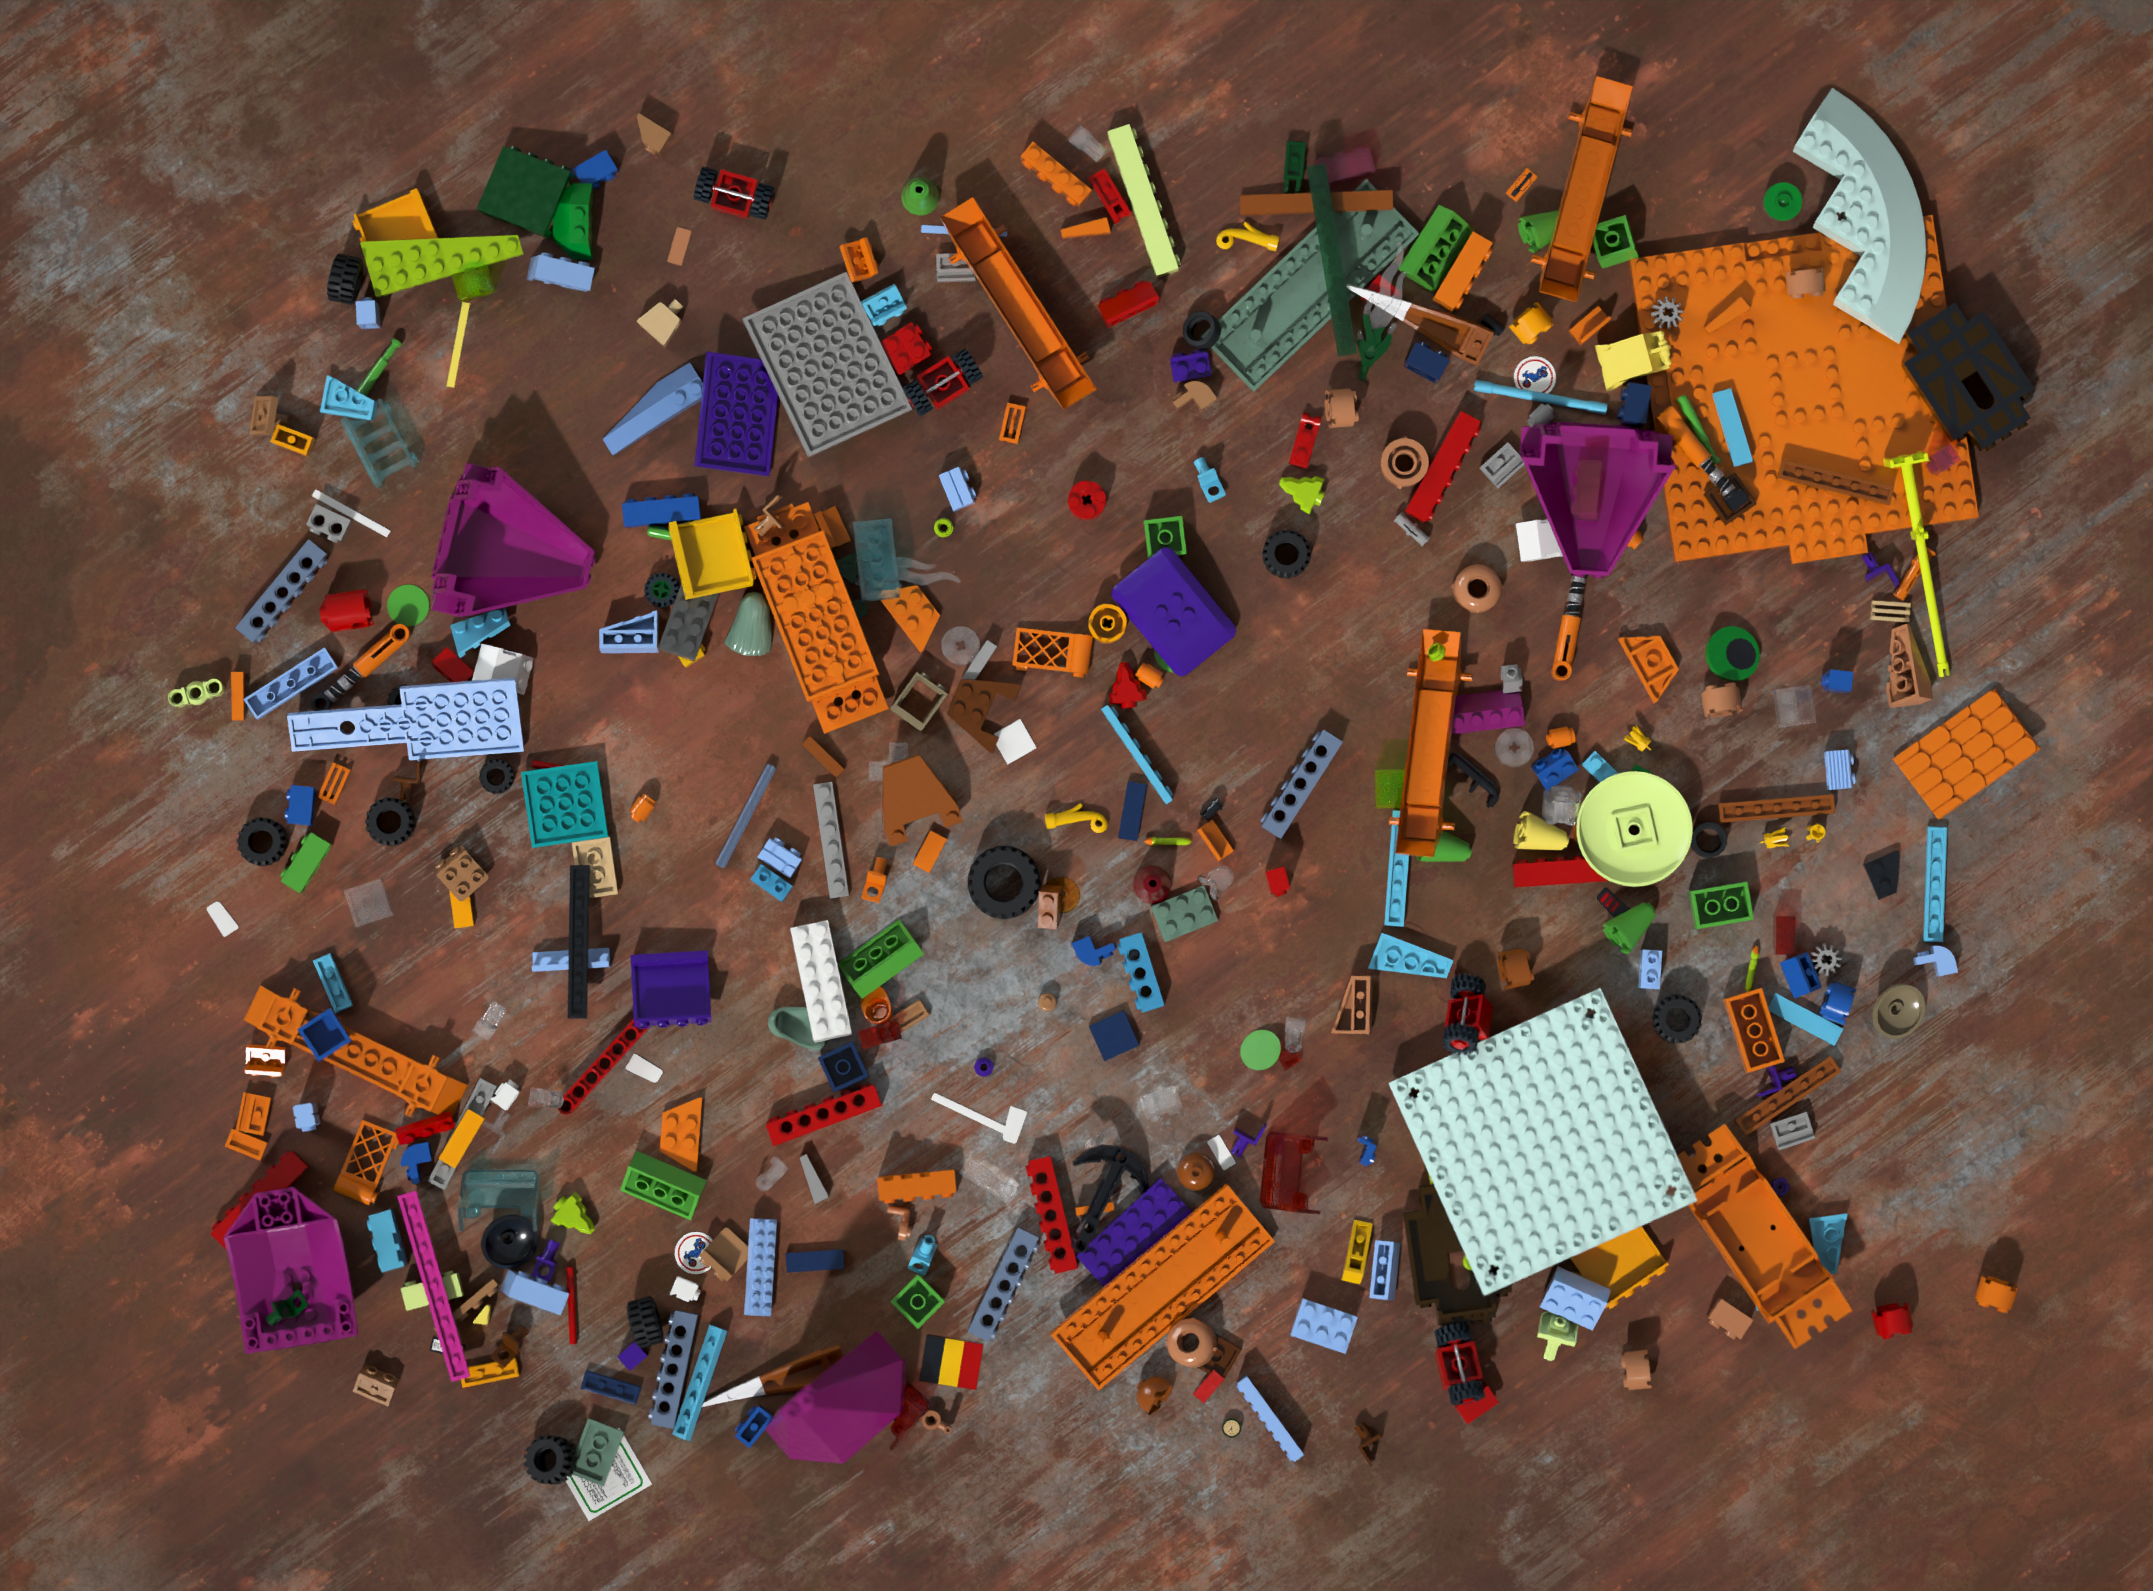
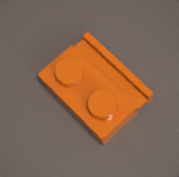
M243 1092L236 1130L264 1136L272 1098Z

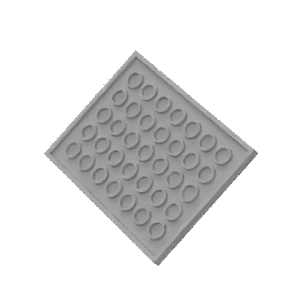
M847 272L742 319L808 458L912 410Z

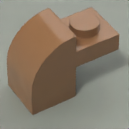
M1191 381L1184 384L1186 393L1182 391L1174 397L1173 406L1178 410L1193 399L1202 412L1217 401V397L1206 384L1199 381Z

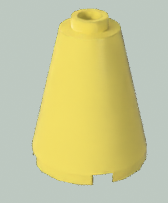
M1524 811L1519 818L1522 819L1521 824L1517 823L1514 832L1513 843L1517 844L1515 848L1562 850L1564 847H1567L1569 842L1567 832L1530 812Z

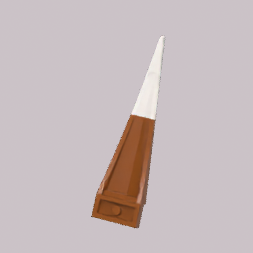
M1346 284V287L1410 325L1458 358L1478 366L1494 334V330L1477 324L1475 321Z
M840 1345L822 1351L821 1349L706 1399L702 1407L748 1397L805 1389L844 1357Z

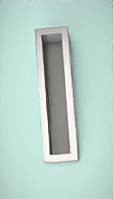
M987 640L962 678L976 679L997 649V646Z
M808 1155L800 1157L814 1203L816 1204L829 1197Z

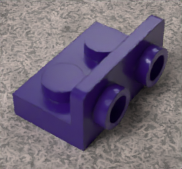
M1203 349L1192 351L1191 355H1185V353L1173 354V358H1170L1174 383L1212 376L1208 352H1204Z

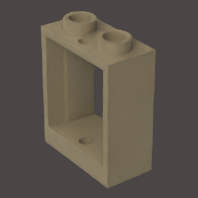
M923 671L921 674L916 672L890 708L892 712L920 732L925 729L948 696L946 693L947 689L940 683L935 685L930 682L931 677ZM918 680L941 695L923 722H920L899 707Z

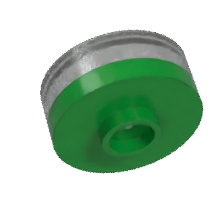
M1786 182L1776 183L1764 192L1762 207L1766 215L1773 220H1790L1799 213L1802 207V196L1794 185Z

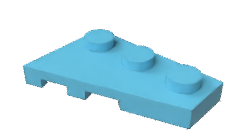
M327 375L320 412L374 421L378 402Z
M503 607L451 624L450 627L459 657L461 658L466 655L465 652L473 647L475 649L480 646V642L487 637L492 638L509 627L510 622L507 611Z
M1848 1213L1808 1218L1812 1247L1816 1251L1821 1264L1830 1274H1836L1838 1270L1841 1244Z

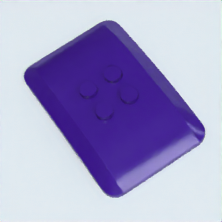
M1164 547L1158 550L1115 585L1112 590V597L1176 675H1187L1235 636L1236 627L1171 548Z

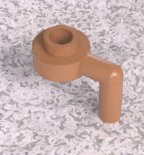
M888 1205L887 1213L902 1215L898 1240L905 1241L906 1237L910 1238L912 1226H908L911 1212L906 1208Z
M928 1410L923 1414L922 1424L926 1429L933 1430L938 1427L946 1434L951 1433L952 1427L941 1421V1416L937 1411ZM929 1416H933L935 1418L934 1423L928 1422Z

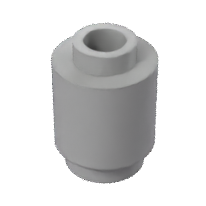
M1541 404L1529 415L1527 423L1531 427L1543 423L1548 425L1555 418L1553 415L1555 411L1550 405Z

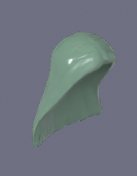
M749 592L741 599L737 614L724 643L731 650L739 654L741 653V655L761 656L770 652L771 649L770 605L764 594Z
M807 1007L777 1008L768 1017L769 1030L777 1037L789 1040L804 1048L820 1051L825 1048L828 1040L814 1042Z

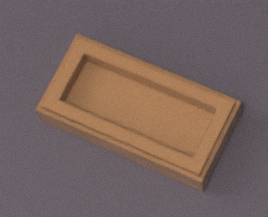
M921 999L891 1016L888 1021L896 1034L899 1035L930 1016Z

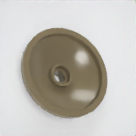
M1897 984L1886 989L1879 996L1873 1008L1872 1018L1877 1031L1890 1039H1900L1910 1035L1923 1020L1925 1014L1924 997L1917 988L1909 984Z

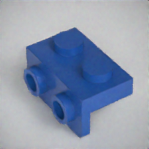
M1564 747L1554 749L1551 754L1538 760L1531 766V769L1537 775L1546 791H1549L1579 770Z
M1364 1135L1362 1138L1357 1137L1356 1141L1366 1145L1358 1163L1368 1166L1369 1163L1373 1164L1377 1155L1374 1153L1377 1145L1373 1144V1139Z

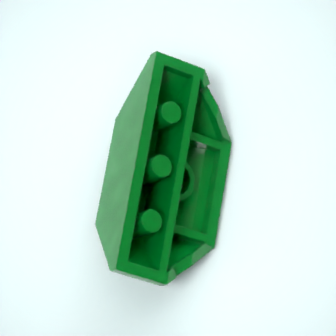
M573 183L564 192L553 218V241L574 260H593V183Z

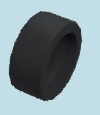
M1204 311L1191 314L1183 325L1184 339L1191 346L1200 350L1214 346L1221 335L1219 321ZM1203 320L1209 321V334L1201 341L1195 340L1193 337L1195 326Z
M1704 822L1698 824L1693 829L1690 845L1697 855L1703 858H1713L1725 850L1727 835L1721 825L1715 822ZM1713 829L1718 833L1720 843L1715 850L1705 851L1699 847L1697 837L1702 830Z

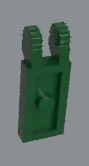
M1287 140L1283 194H1288L1289 180H1296L1294 193H1300L1306 142Z

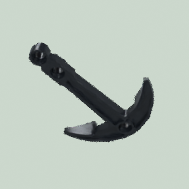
M1102 1144L1089 1148L1072 1162L1074 1166L1085 1163H1101V1160L1108 1162L1087 1213L1084 1214L1076 1231L1077 1236L1071 1241L1072 1249L1079 1253L1087 1250L1088 1241L1092 1239L1100 1223V1217L1125 1170L1131 1174L1130 1178L1137 1186L1141 1195L1148 1189V1177L1142 1162L1134 1153L1118 1145Z

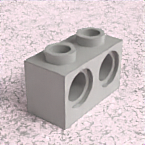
M316 504L306 525L311 527L309 531L320 535L322 532L328 535V540L337 543L338 540L344 542L353 521ZM318 516H324L325 522L321 526H317L315 523ZM336 524L342 525V531L339 534H334L333 527Z

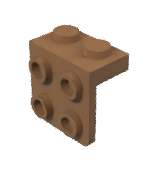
M463 845L460 848L455 847L450 852V856L445 860H440L434 869L436 876L459 901H464L489 878Z
M724 1228L706 1249L700 1253V1262L707 1268L711 1266L716 1271L714 1275L721 1281L724 1279L729 1281L748 1260V1246L729 1228Z

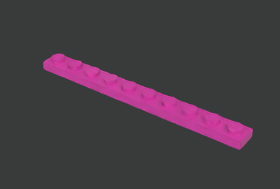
M413 1191L397 1196L451 1382L470 1377V1371L418 1193Z

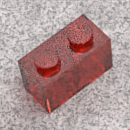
M1773 916V955H1795V916Z
M897 1020L858 1031L863 1049L902 1039L901 1029Z

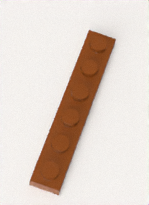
M1784 459L1781 460L1777 479L1888 506L1890 505L1894 486Z
M1834 794L1718 804L1719 822L1835 814Z
M1829 1056L1785 1085L1782 1090L1775 1092L1736 1118L1735 1122L1744 1135L1747 1136L1841 1073V1070L1833 1058Z

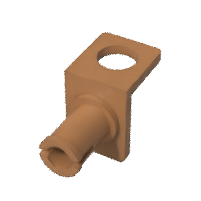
M777 495L763 509L766 517L754 527L761 536H764L774 525L779 529L785 527L770 511L783 497L782 495Z

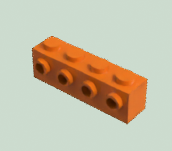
M1032 142L1021 155V163L1030 170L1032 168L1037 172L1036 176L1043 182L1048 181L1056 193L1065 195L1067 197L1066 201L1072 206L1077 205L1080 208L1091 195L1092 189L1036 143Z

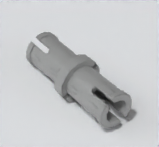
M1403 512L1394 520L1406 531L1407 536L1410 535L1421 546H1424L1430 539L1418 527V524L1413 523Z

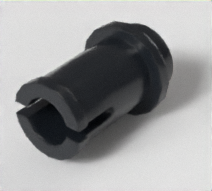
M1489 313L1480 322L1487 328L1494 330V336L1497 335L1499 337L1505 330L1504 324H1500Z
M1218 798L1211 799L1212 802L1200 812L1202 817L1208 822L1219 810H1223L1224 804Z

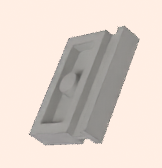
M956 253L936 254L937 283L975 281V274L962 259L951 265L948 258Z
M1507 442L1479 469L1498 489L1524 466V462L1518 452Z
M1807 1112L1769 1123L1778 1150L1815 1139Z

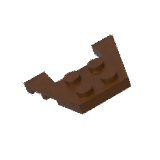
M962 678L947 715L987 751L993 753L999 737L982 729L984 721L996 694L1015 701L1022 684Z

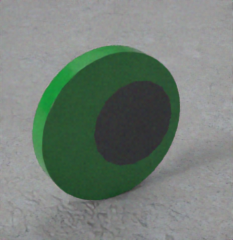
M1727 626L1711 635L1706 644L1705 657L1710 670L1717 677L1728 682H1738L1748 678L1755 672L1759 664L1760 652L1756 640L1749 632L1740 627Z

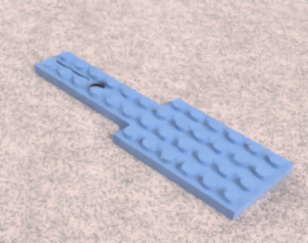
M516 677L400 686L402 704L287 714L292 752L407 743L409 760L524 752ZM344 721H351L355 725V730L347 734L340 729V724Z

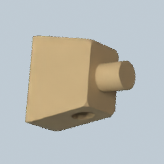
M675 299L668 307L659 302L640 317L637 323L666 347L682 322L676 314L683 306Z

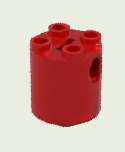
M367 589L325 595V599L321 607H319L321 622L331 633L374 625L373 616L370 612V608H372L371 600Z

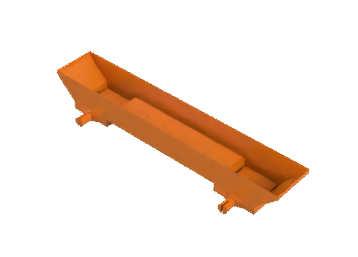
M1596 76L1583 113L1577 114L1570 111L1568 119L1579 122V132L1552 238L1546 255L1540 257L1533 254L1531 262L1541 264L1542 273L1540 276L1539 292L1577 302L1583 277L1592 280L1595 277V272L1586 270V265L1620 135L1629 137L1632 135L1633 129L1623 127L1633 86Z
M973 197L941 216L940 219L957 249V253L948 258L949 262L953 265L962 259L967 263L1033 364L1039 376V381L1030 386L1032 391L1035 393L1044 387L1063 410L1094 392L1096 388L1080 364L1089 359V356L1084 352L1076 357L999 239L998 236L1007 231L1005 226L1002 224L998 228L993 229Z
M1422 629L1418 669L1408 668L1407 676H1416L1400 816L1399 818H1389V825H1398L1395 854L1434 857L1443 829L1455 830V822H1444L1443 820L1444 791L1458 686L1461 680L1473 681V673H1462L1461 632ZM1435 643L1444 645L1446 648L1445 656L1439 661H1431L1427 654L1428 649Z
M260 985L244 1020L270 1036L265 1046L266 1048L273 1051L277 1040L313 1054L297 1029L320 1015V1013L296 1002L301 992L300 990L293 988L290 997L286 998ZM342 1025L352 1041L325 1058V1061L405 1099L409 1105L404 1114L412 1117L416 1107L426 1109L438 1115L450 1111L453 1117L468 1085L436 1070L435 1067L440 1059L439 1057L432 1055L429 1064L425 1065Z

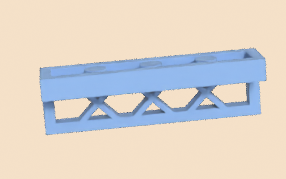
M610 948L589 949L588 968L611 967ZM569 950L532 953V972L568 970Z

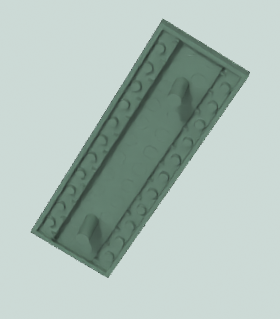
M1366 179L1354 191L1378 190ZM1394 207L1393 210L1331 212L1218 320L1221 326V335L1215 345L1210 348L1255 392L1357 295L1348 289L1346 284L1364 288L1419 233ZM1210 329L1201 336L1202 339L1209 334Z

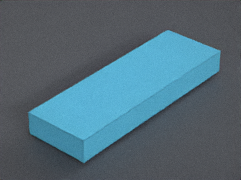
M329 953L313 960L334 1012L338 1013L354 1006L332 954Z

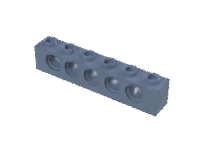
M308 539L235 628L251 642L256 644L258 641L260 643L267 634L265 632L269 627L273 628L279 621L277 617L290 608L291 600L301 595L304 590L302 587L306 582L309 584L315 578V571L325 566L328 562L326 558L329 555ZM307 558H311L313 561L310 568H305L303 565L304 560ZM294 573L300 574V581L297 583L291 581V576ZM282 588H287L288 595L285 598L279 596V591ZM273 602L276 605V609L274 612L269 613L267 605ZM258 617H262L264 623L261 627L257 628L254 622Z
M1325 730L1322 733L1319 731L1316 733L1312 740L1314 742L1311 749L1307 747L1302 755L1304 761L1301 765L1296 764L1291 772L1294 775L1291 781L1286 780L1281 788L1284 792L1280 797H1275L1271 803L1273 809L1270 814L1266 812L1260 821L1263 823L1261 826L1263 829L1279 839L1282 838L1343 743V741ZM1318 746L1325 747V756L1320 757L1316 754ZM1313 762L1316 765L1315 772H1307L1305 769L1306 763ZM1302 778L1305 780L1306 785L1303 789L1295 786L1296 779ZM1292 794L1295 797L1293 805L1285 803L1286 795ZM1281 810L1284 812L1285 819L1283 821L1275 819L1274 813Z
M1020 1227L1017 1228L967 1332L987 1342L990 1338L994 1340L998 1331L995 1327L998 1321H1003L1007 1313L1004 1311L1006 1304L1011 1305L1015 1296L1012 1292L1015 1286H1020L1024 1278L1020 1275L1023 1269L1028 1270L1032 1261L1029 1257L1032 1251L1036 1253L1041 1243L1037 1241L1038 1236ZM1019 1245L1026 1246L1027 1254L1024 1256L1018 1255L1016 1248ZM1012 1262L1017 1263L1019 1266V1270L1016 1273H1011L1008 1270V1265ZM1002 1280H1008L1011 1284V1287L1006 1291L1002 1290L999 1286ZM994 1297H999L1002 1300V1305L999 1308L991 1305V1300ZM987 1314L991 1315L994 1319L991 1325H985L982 1321V1318Z
M677 1309L674 1313L670 1314L669 1324L672 1325L671 1331L667 1332L665 1337V1343L668 1344L667 1350L663 1351L661 1356V1362L664 1363L663 1369L659 1370L657 1375V1381L660 1382L659 1388L655 1389L653 1394V1400L656 1401L655 1407L650 1409L648 1418L652 1420V1425L671 1429L675 1428L699 1314ZM681 1325L686 1328L684 1336L677 1335V1326ZM678 1344L682 1347L680 1355H675L672 1352L673 1345ZM674 1363L678 1366L676 1374H671L668 1371L669 1364ZM670 1382L674 1385L672 1393H667L664 1390L665 1383ZM663 1401L670 1404V1410L667 1412L660 1409V1403Z

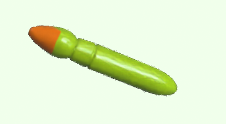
M1151 837L1144 840L1146 844L1152 846L1189 845L1192 842L1188 838Z
M1758 946L1753 947L1750 954L1751 960L1745 983L1746 992L1751 991L1757 959L1759 958Z

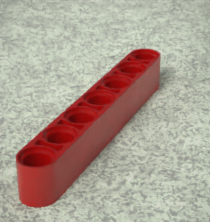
M633 1019L557 1103V1107H560L558 1111L564 1115L573 1113L650 1028L639 1029L634 1027ZM630 1029L636 1031L637 1036L634 1040H629L626 1036L627 1031ZM618 1043L624 1048L623 1052L619 1055L613 1050L614 1046ZM603 1058H608L611 1062L610 1067L607 1069L602 1068L600 1064ZM590 1072L597 1074L598 1078L595 1083L588 1081L587 1077ZM578 1086L583 1087L585 1091L582 1097L575 1095V1088ZM565 1100L569 1101L572 1105L569 1111L562 1109V1103Z

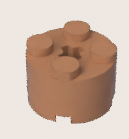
M1819 268V272H1817V269L1792 271L1793 275H1790V272H1785L1787 295H1790L1792 299L1803 298L1805 293H1810L1812 297L1822 296L1823 291H1826L1824 268Z
M1350 388L1326 390L1325 395H1328V399H1325L1324 402L1326 420L1331 421L1328 427L1354 426V423L1359 420L1358 411L1355 410L1354 402H1357L1356 391H1351Z
M1728 683L1724 685L1725 687L1717 688V685L1705 687L1706 690L1701 693L1705 717H1708L1709 714L1711 718L1732 715L1734 710H1737V713L1743 711L1739 687H1736V683Z
M1648 1350L1624 1352L1625 1355H1621L1622 1368H1626V1374L1623 1375L1624 1388L1628 1387L1629 1390L1652 1388V1383L1648 1384V1381H1651L1649 1357H1645V1354H1648Z

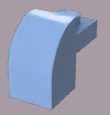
M1930 946L1931 954H1929V951L1917 953L1918 957L1913 958L1914 965L1933 962L1936 976L1958 973L1955 958L1945 947Z

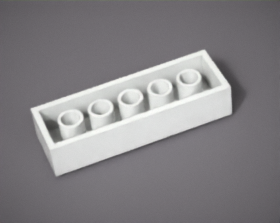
M828 920L790 928L814 1042L817 1043L852 1035Z

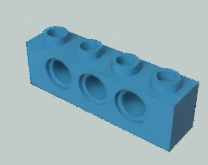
M1142 932L1119 939L1120 943L1117 944L1120 955L1124 954L1126 962H1123L1126 973L1130 972L1132 980H1129L1131 991H1136L1138 997L1134 999L1137 1010L1141 1009L1143 1013L1165 1006ZM1136 949L1139 951L1140 957L1138 960H1131L1129 958L1130 950ZM1139 967L1143 968L1146 972L1145 977L1142 979H1138L1134 974L1135 970ZM1143 986L1151 988V995L1149 997L1141 995L1140 990Z

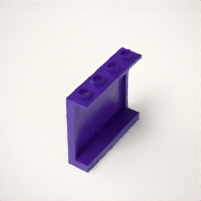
M708 951L630 955L634 1027L639 1029H647L650 1026L666 1028L674 1024L684 1027L691 1023L702 1026L711 1022Z

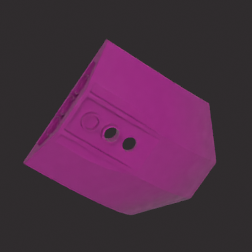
M294 1187L256 1193L224 1236L237 1296L245 1354L358 1336L350 1274L337 1219ZM300 1282L303 1285L302 1292L309 1302V1306L296 1317L284 1318L275 1326L270 1325L266 1320V1316L274 1311L271 1302L287 1300L294 1293L293 1284ZM298 1296L295 1298V1305L301 1301V1298Z

